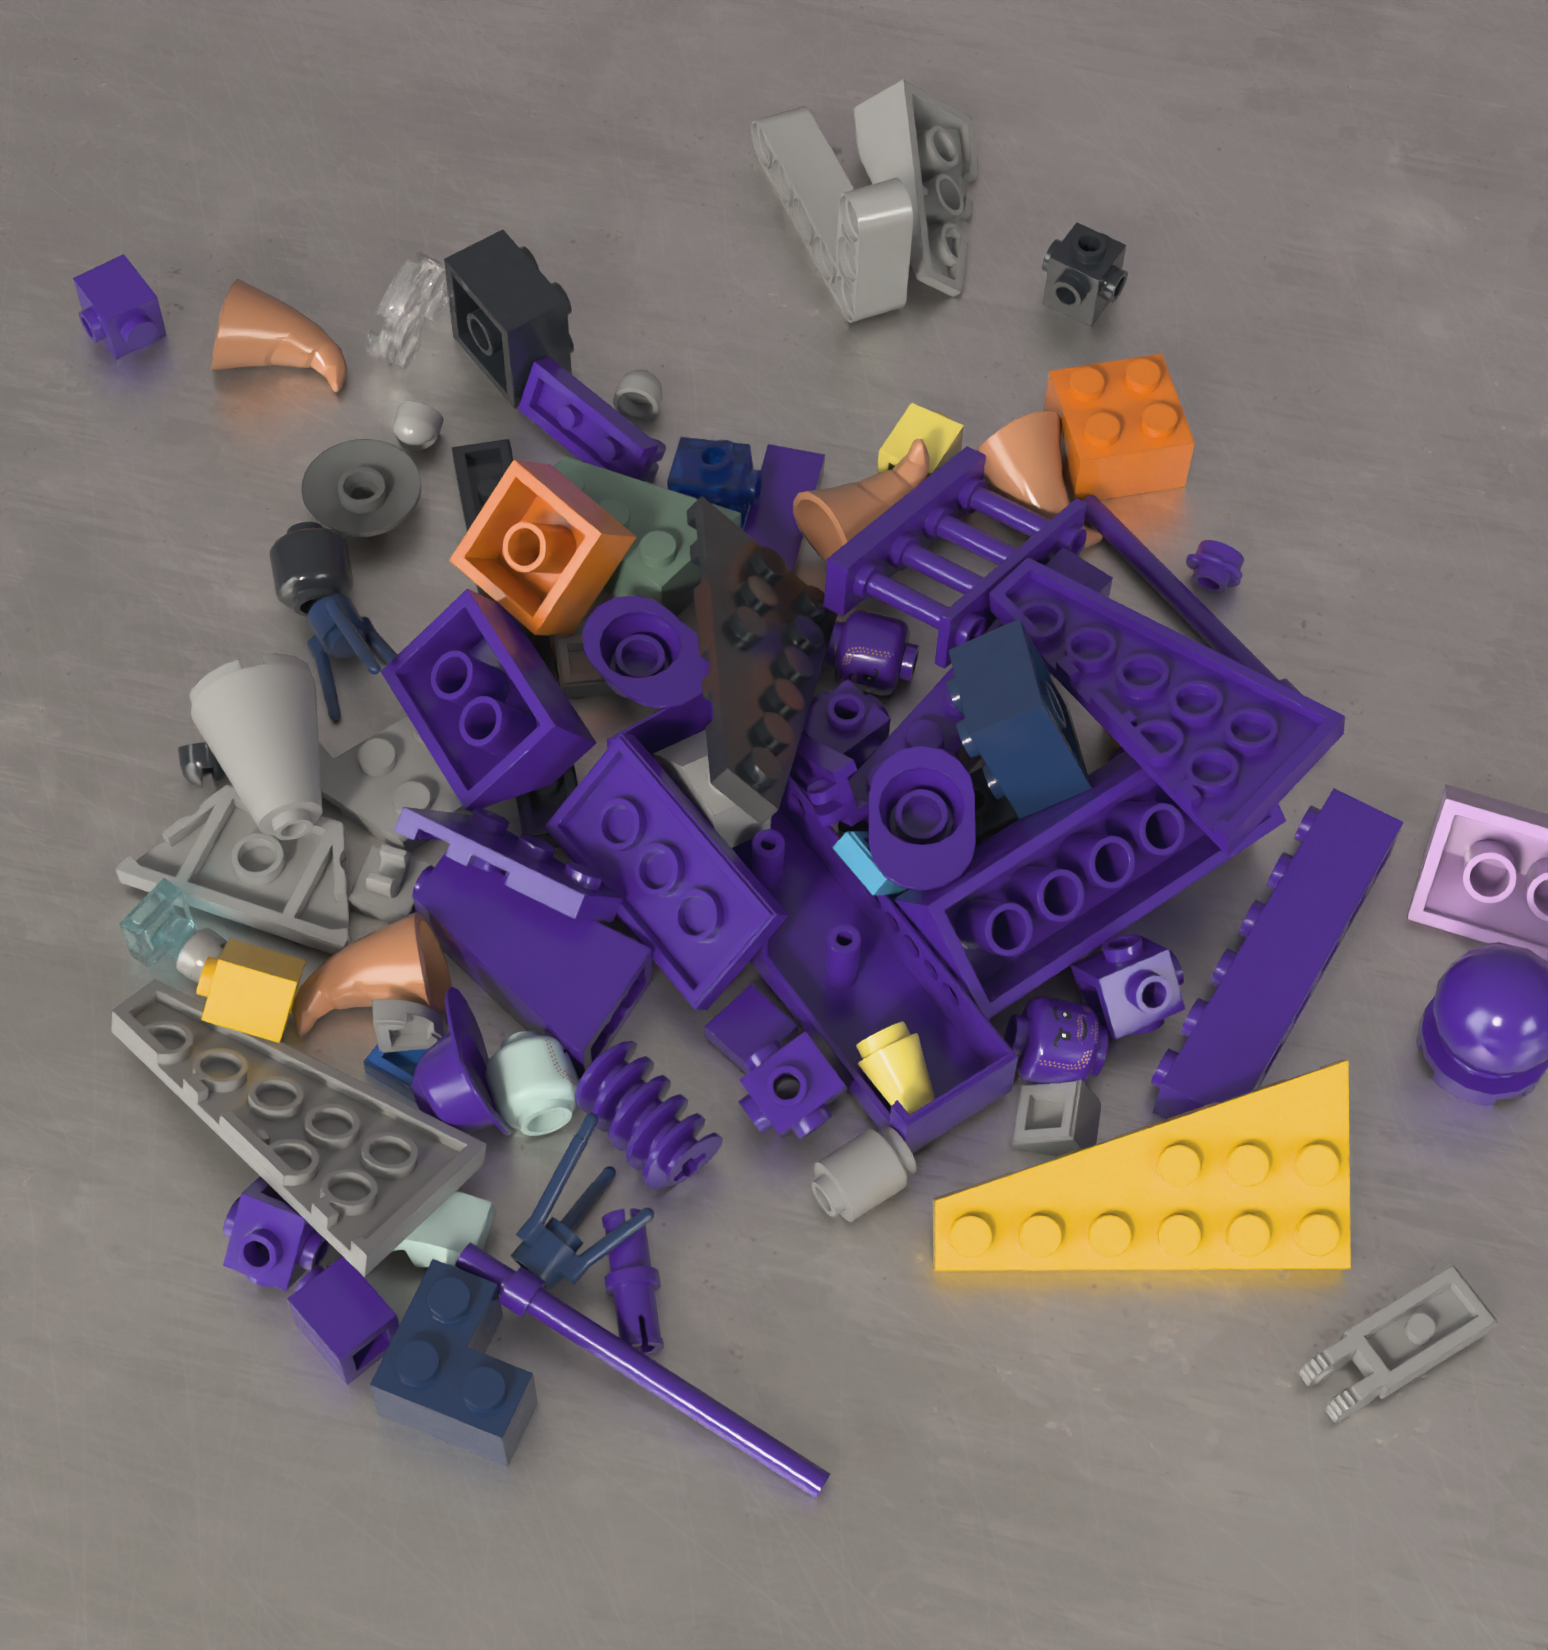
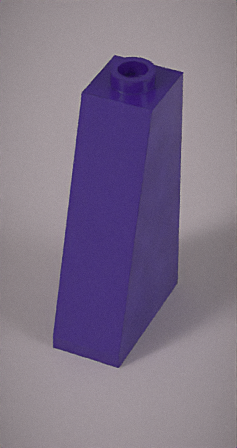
M445 852L435 867L429 865L422 871L415 883L412 898L415 903L416 912L421 913L429 922L443 952L526 1031H534L540 1036H551L561 1042L574 1064L578 1079H581L592 1062L609 1048L653 980L651 948L597 921L573 919L506 886L502 882L505 875L489 872L473 865L465 866L445 856Z

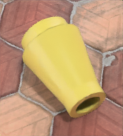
M904 1021L889 1026L856 1045L863 1059L857 1064L890 1105H893L898 1100L906 1112L911 1115L936 1099L918 1033L911 1035Z

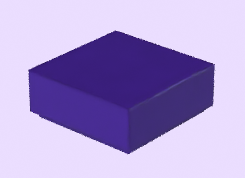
M750 985L704 1026V1036L741 1070L748 1074L750 1071L744 1065V1062L775 1039L783 1048L798 1036V1025Z

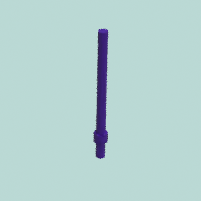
M1095 495L1088 496L1083 500L1087 503L1084 519L1096 531L1102 534V537L1216 652L1302 694L1288 679L1279 680Z
M471 1242L464 1248L457 1259L455 1267L498 1284L499 1304L521 1318H524L527 1313L813 1498H817L831 1475L829 1472L544 1290L546 1282L522 1266L517 1271L513 1270Z

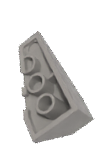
M903 79L854 107L855 141L859 157L872 184L897 177L907 189L913 210L910 265L917 280L954 297L962 293L968 242L962 233L963 220L972 216L973 201L967 197L968 183L977 178L978 172L973 118Z

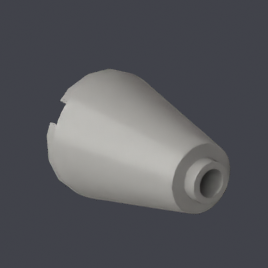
M279 653L261 654L264 665L244 669L240 659L225 663L204 675L191 689L189 695L192 705L190 708L191 718L260 831L267 835L276 836L280 840H292L302 837L312 830L313 824L322 815L316 682L308 663L296 656Z

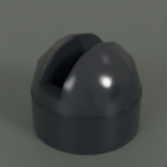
M206 742L178 747L180 767L183 776L189 783L202 788V772L205 771L212 772L214 786H218L227 778Z

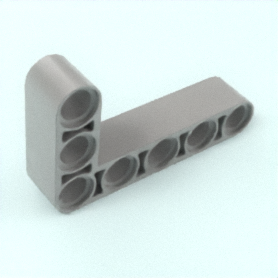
M805 106L754 120L751 124V135L759 162L846 320L853 323L903 308L907 299L913 230L912 204L903 182L896 177L854 189L812 113Z

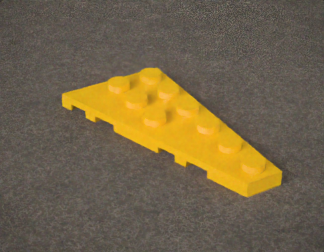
M1342 1059L1319 1067L1320 1069L1287 1080L1283 1079L1262 1086L1258 1090L1219 1103L1215 1102L1115 1136L1114 1139L1056 1156L1055 1159L1017 1172H1009L933 1198V1268L935 1271L1351 1269L1349 1061Z

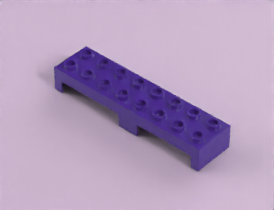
M702 694L699 698L683 706L661 709L608 738L607 749L620 733L633 734L653 757V753L706 730V726L714 720L713 704L704 698ZM789 774L779 810L771 816V829L762 830L753 839L731 848L789 915L750 962L803 1031H806L880 1130L886 1126L892 1127L903 1138L913 1154L1011 1092L1018 1056L889 896L876 895L879 899L878 902L874 895L868 891L837 854L833 847L841 837L832 826H821L818 824L814 813L816 806L811 803L808 796ZM797 797H798V799L801 801V803H802V805H803V807H804V810H803V808L800 806V804H799V802H798V800H797ZM911 939L915 942V944H916V946H917L919 952L916 950V948H915L914 945L912 944ZM949 986H950V987L953 989V991L955 992V994H956L958 1000H957V999L954 997V995L952 994V992H951ZM902 1021L905 1022L911 1035L918 1033L936 1098L911 1115L906 1112L898 1100L893 1105H890L857 1064L863 1060L856 1047L859 1042Z

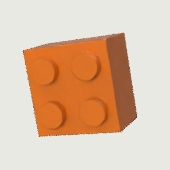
M1162 353L1049 371L1043 411L1055 412L1061 418L1062 475L1071 502L1076 498L1083 501L1091 495H1095L1102 501L1185 487L1195 441Z
M514 459L449 561L534 635L572 636L637 537L551 464Z

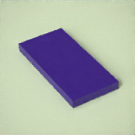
M620 733L544 826L573 863L586 866L603 876L601 886L623 898L616 915L639 943L651 948L652 959L694 1010H708L789 916L633 734Z

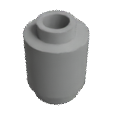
M886 1126L878 1132L868 1129L815 1163L814 1170L817 1179L811 1182V1187L817 1201L828 1215L835 1217L840 1214L847 1221L853 1222L907 1186V1178L916 1173L917 1165L908 1145L892 1127Z

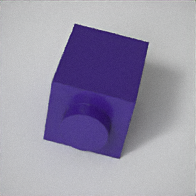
M343 1256L329 1267L321 1265L308 1272L297 1284L295 1293L287 1298L295 1323L348 1385L384 1357L399 1327L397 1315L362 1274Z

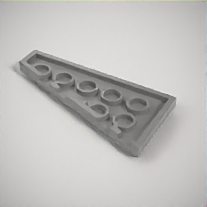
M156 979L112 1010L111 1032L364 1277L484 1165L486 1143L281 1041L277 1043L202 1021L205 1008L204 1003Z

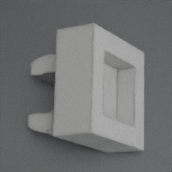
M382 844L381 848L372 845L348 896L350 911L389 923L415 913V903L412 898L413 888L422 871L427 866L432 865V863L410 857V853L406 850Z

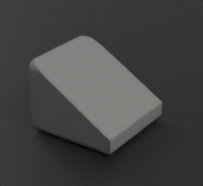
M1083 1080L1021 1085L1012 1145L1019 1150L1053 1156L1096 1145L1101 1113L1099 1098Z

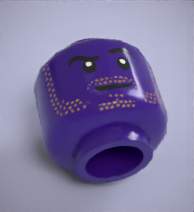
M856 610L848 616L846 622L836 621L828 646L826 667L834 669L835 680L839 685L849 679L860 691L889 696L896 690L900 679L912 681L920 645L909 643V627L903 620Z
M1038 996L1028 1002L1021 1015L1013 1014L1010 1017L1004 1040L1017 1054L1016 1072L1024 1080L1038 1084L1073 1082L1076 1080H1083L1085 1083L1089 1076L1096 1077L1102 1070L1108 1048V1031L1106 1026L1099 1024L1097 1015L1092 1008L1080 1003Z

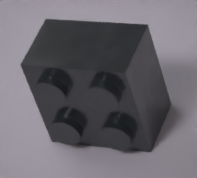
M502 229L444 259L453 337L514 409L519 407L534 361L551 357L572 374L571 353L574 352V344L569 334L568 315L572 312L570 300L560 284L557 282L550 283L540 272L538 264L528 248L525 246L519 248Z

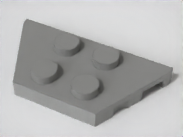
M225 785L203 801L197 812L181 817L162 831L164 840L136 861L128 855L119 862L115 869L120 883L333 955L351 944L347 848L343 823L321 816L313 824L312 830L306 835L292 840H280L276 836L267 835L260 831L234 787Z

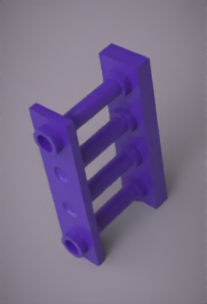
M966 446L827 558L823 607L844 617L864 599L869 600L875 597L938 629L934 664L945 669L951 664L950 649L984 635V632L997 619L990 611L989 593L1026 558L1029 557L1046 565L1062 547L1079 556L1087 537V532L1083 529L1087 503L1076 498L1050 520L988 490L986 482L983 481L986 455ZM978 511L1031 538L1019 548H1016L960 519L967 513L972 514ZM945 539L997 565V567L988 575L982 577L926 548L934 541L938 542ZM909 567L963 594V596L952 606L948 607L890 577L899 570L903 571Z

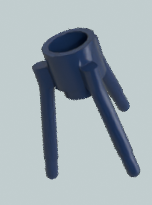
M333 594L322 598L311 607L308 613V623L315 635L307 642V646L315 658L324 701L326 702L328 715L332 720H338L341 712L329 660L331 654L341 659L357 654L361 662L373 675L378 674L381 671V667L367 646L366 641L387 664L398 655L379 635L370 619L366 616L361 617L350 597L344 594Z
M589 1113L585 1116L531 1217L515 1234L522 1242L510 1255L511 1258L520 1267L522 1266L546 1282L544 1287L551 1292L563 1278L575 1285L589 1267L633 1236L635 1232L649 1223L655 1215L651 1208H644L579 1256L576 1254L584 1243L572 1231L616 1175L614 1167L607 1166L594 1182L588 1186L561 1221L551 1217L545 1224L598 1123V1116L595 1113Z

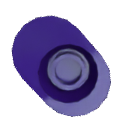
M636 595L615 597L599 605L587 618L582 633L584 653L593 667L601 674L608 687L620 696L632 699L643 706L664 709L683 706L703 694L701 680L710 671L709 661L699 656L697 633L657 601Z
M927 746L901 749L885 759L872 778L869 792V847L872 860L885 878L902 888L918 891L943 888L960 878L972 862L976 839L975 794L971 776L957 758L942 749Z
M450 987L445 995V1007L450 1031L422 1054L415 1068L412 1084L415 1102L420 1111L466 1134L496 1125L503 1134L509 1136L512 1132V1127L505 1122L501 1114L497 1113L485 1077L489 1058L478 1023L461 992L454 987Z

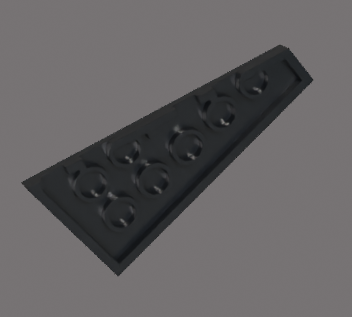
M701 496L686 513L688 525L697 530V540L690 546V558L692 563L700 567L701 582L693 589L699 656L709 661L710 671L701 680L702 693L704 698L712 702L714 720L706 726L710 783L762 825L779 810L838 614L823 607L825 593L822 590L804 583L787 568L785 561L776 551L766 546L762 547L707 499Z

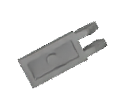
M1455 1265L1344 1331L1337 1343L1313 1357L1301 1367L1298 1374L1307 1386H1312L1327 1380L1351 1359L1365 1378L1351 1388L1340 1391L1331 1399L1328 1406L1325 1407V1411L1333 1422L1338 1423L1364 1408L1378 1395L1381 1399H1384L1494 1329L1498 1321Z

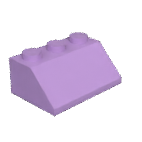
M1445 784L1425 845L1407 919L1488 944L1501 942L1528 948L1548 961V814Z

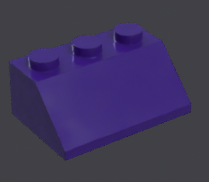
M466 589L380 671L460 803L467 811L472 812L475 807L485 808L553 784L596 744L595 739L517 619L499 603L472 590Z

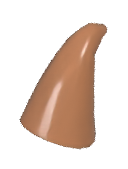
M236 279L231 285L220 312L211 358V371L272 365L303 369L312 368L327 378L334 392H339L348 373L342 349L318 324L295 308L240 279Z
M1039 411L1017 418L995 432L976 450L986 455L984 479L996 494L1050 520L1070 504L1062 478L1061 418L1057 413ZM1083 526V529L1087 532L1083 549L1102 540L1101 533Z
M915 439L908 454L892 470H885L858 482L797 494L793 501V515L798 528L810 546L826 563L828 557L927 478L930 459L923 439Z
M418 912L410 914L354 941L326 959L298 990L292 1008L298 1037L301 1039L306 1038L317 1019L332 1009L372 1007V999H396L415 1002L433 1009L445 1020L447 1017L445 995L446 991L452 987V980L441 945L425 917Z

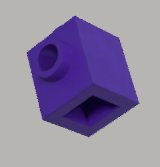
M124 254L73 278L82 309L78 314L83 328L94 343L102 340L116 360L137 349L144 348L167 335L156 294Z

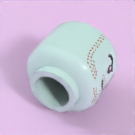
M534 1031L518 1032L506 1038L501 1044V1049L496 1051L489 1059L485 1071L488 1087L497 1113L501 1114L510 1127L521 1130L523 1134L529 1136H539L554 1132L571 1120L572 1112L577 1107L574 1095L579 1079L567 1050L558 1039L551 1036H540Z

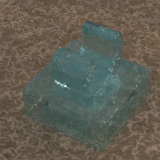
M165 878L119 923L130 955L149 969L165 953L177 962L184 945L198 932L197 927L194 925L184 891Z

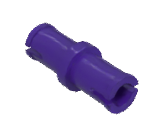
M631 1208L629 1211L630 1218L639 1213L641 1209ZM624 1209L609 1212L602 1217L605 1235L625 1222ZM645 1225L635 1232L633 1236L608 1253L610 1273L604 1277L606 1295L614 1297L619 1338L633 1347L640 1346V1351L645 1355H651L661 1351L664 1348L663 1338H661L655 1291L661 1287L658 1269L651 1267Z

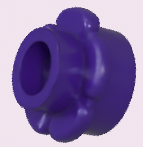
M1214 540L1201 541L1196 553L1189 554L1186 558V565L1193 569V582L1203 589L1221 593L1226 590V587H1236L1241 582L1243 574L1240 570L1244 563V557L1239 551L1227 544Z

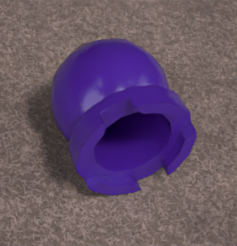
M1496 942L1468 950L1449 966L1438 981L1435 996L1422 1014L1416 1038L1418 1050L1422 1048L1425 1060L1434 1071L1431 1078L1439 1087L1459 1100L1481 1106H1494L1499 1099L1514 1098L1522 1093L1524 1097L1532 1092L1548 1069V962L1528 948Z

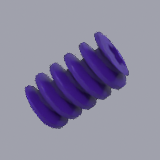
M634 1041L621 1042L598 1056L587 1068L577 1085L574 1095L575 1102L584 1112L595 1113L598 1116L596 1128L603 1132H608L609 1142L614 1148L619 1151H626V1162L632 1168L643 1170V1180L647 1186L654 1190L666 1189L687 1180L702 1169L717 1153L722 1145L723 1138L714 1132L698 1141L696 1137L705 1126L706 1119L701 1114L696 1113L680 1121L679 1118L688 1106V1099L684 1095L678 1094L663 1102L662 1099L671 1087L669 1078L661 1075L654 1077L646 1083L645 1081L654 1069V1062L651 1058L644 1056L628 1063L635 1053L637 1043Z

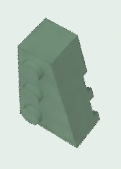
M564 456L553 467L637 537L603 589L614 597L636 595L653 599L669 609L677 617L694 601L693 589L701 582L700 567L692 563L690 558V546L697 540V530L688 525L686 513L698 499ZM712 504L741 528V513Z

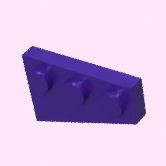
M403 807L394 831L412 840H419V838L443 840L450 844L445 856L465 866L473 865L494 873H504V871H507L502 881L506 886L573 919L613 922L623 898L601 886L603 880L601 874L577 863H562L553 857L556 849L543 840L523 834L518 837L507 830L510 822L503 816L478 807L473 809L471 815Z

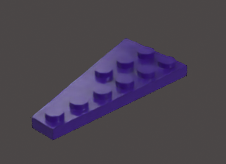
M1029 557L989 593L990 611L1003 625L1018 619L1021 620L1050 673L1227 856L1238 847L1344 734V715Z

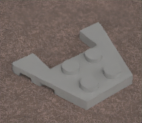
M408 716L403 717L336 758H332L319 742L322 797L339 807L342 816L392 847L406 850L410 853L431 840L426 838L412 840L394 831L403 807L472 814V812L465 810Z

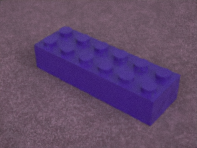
M1125 751L1088 775L1092 789L1022 819H1018L977 845L974 849L971 864L957 880L938 889L927 891L909 889L894 898L893 902L987 1019H989L1286 822L1279 804L1227 856ZM949 986V988H950L952 994H953L954 997L958 1000V998H957L955 992H954L953 989Z

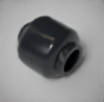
M302 522L291 526L287 530V534L277 539L271 547L269 555L276 596L284 605L293 608L294 612L298 615L308 617L311 607L317 601L333 594L348 596L353 590L354 583L347 542L336 531L323 528L321 524L316 522Z

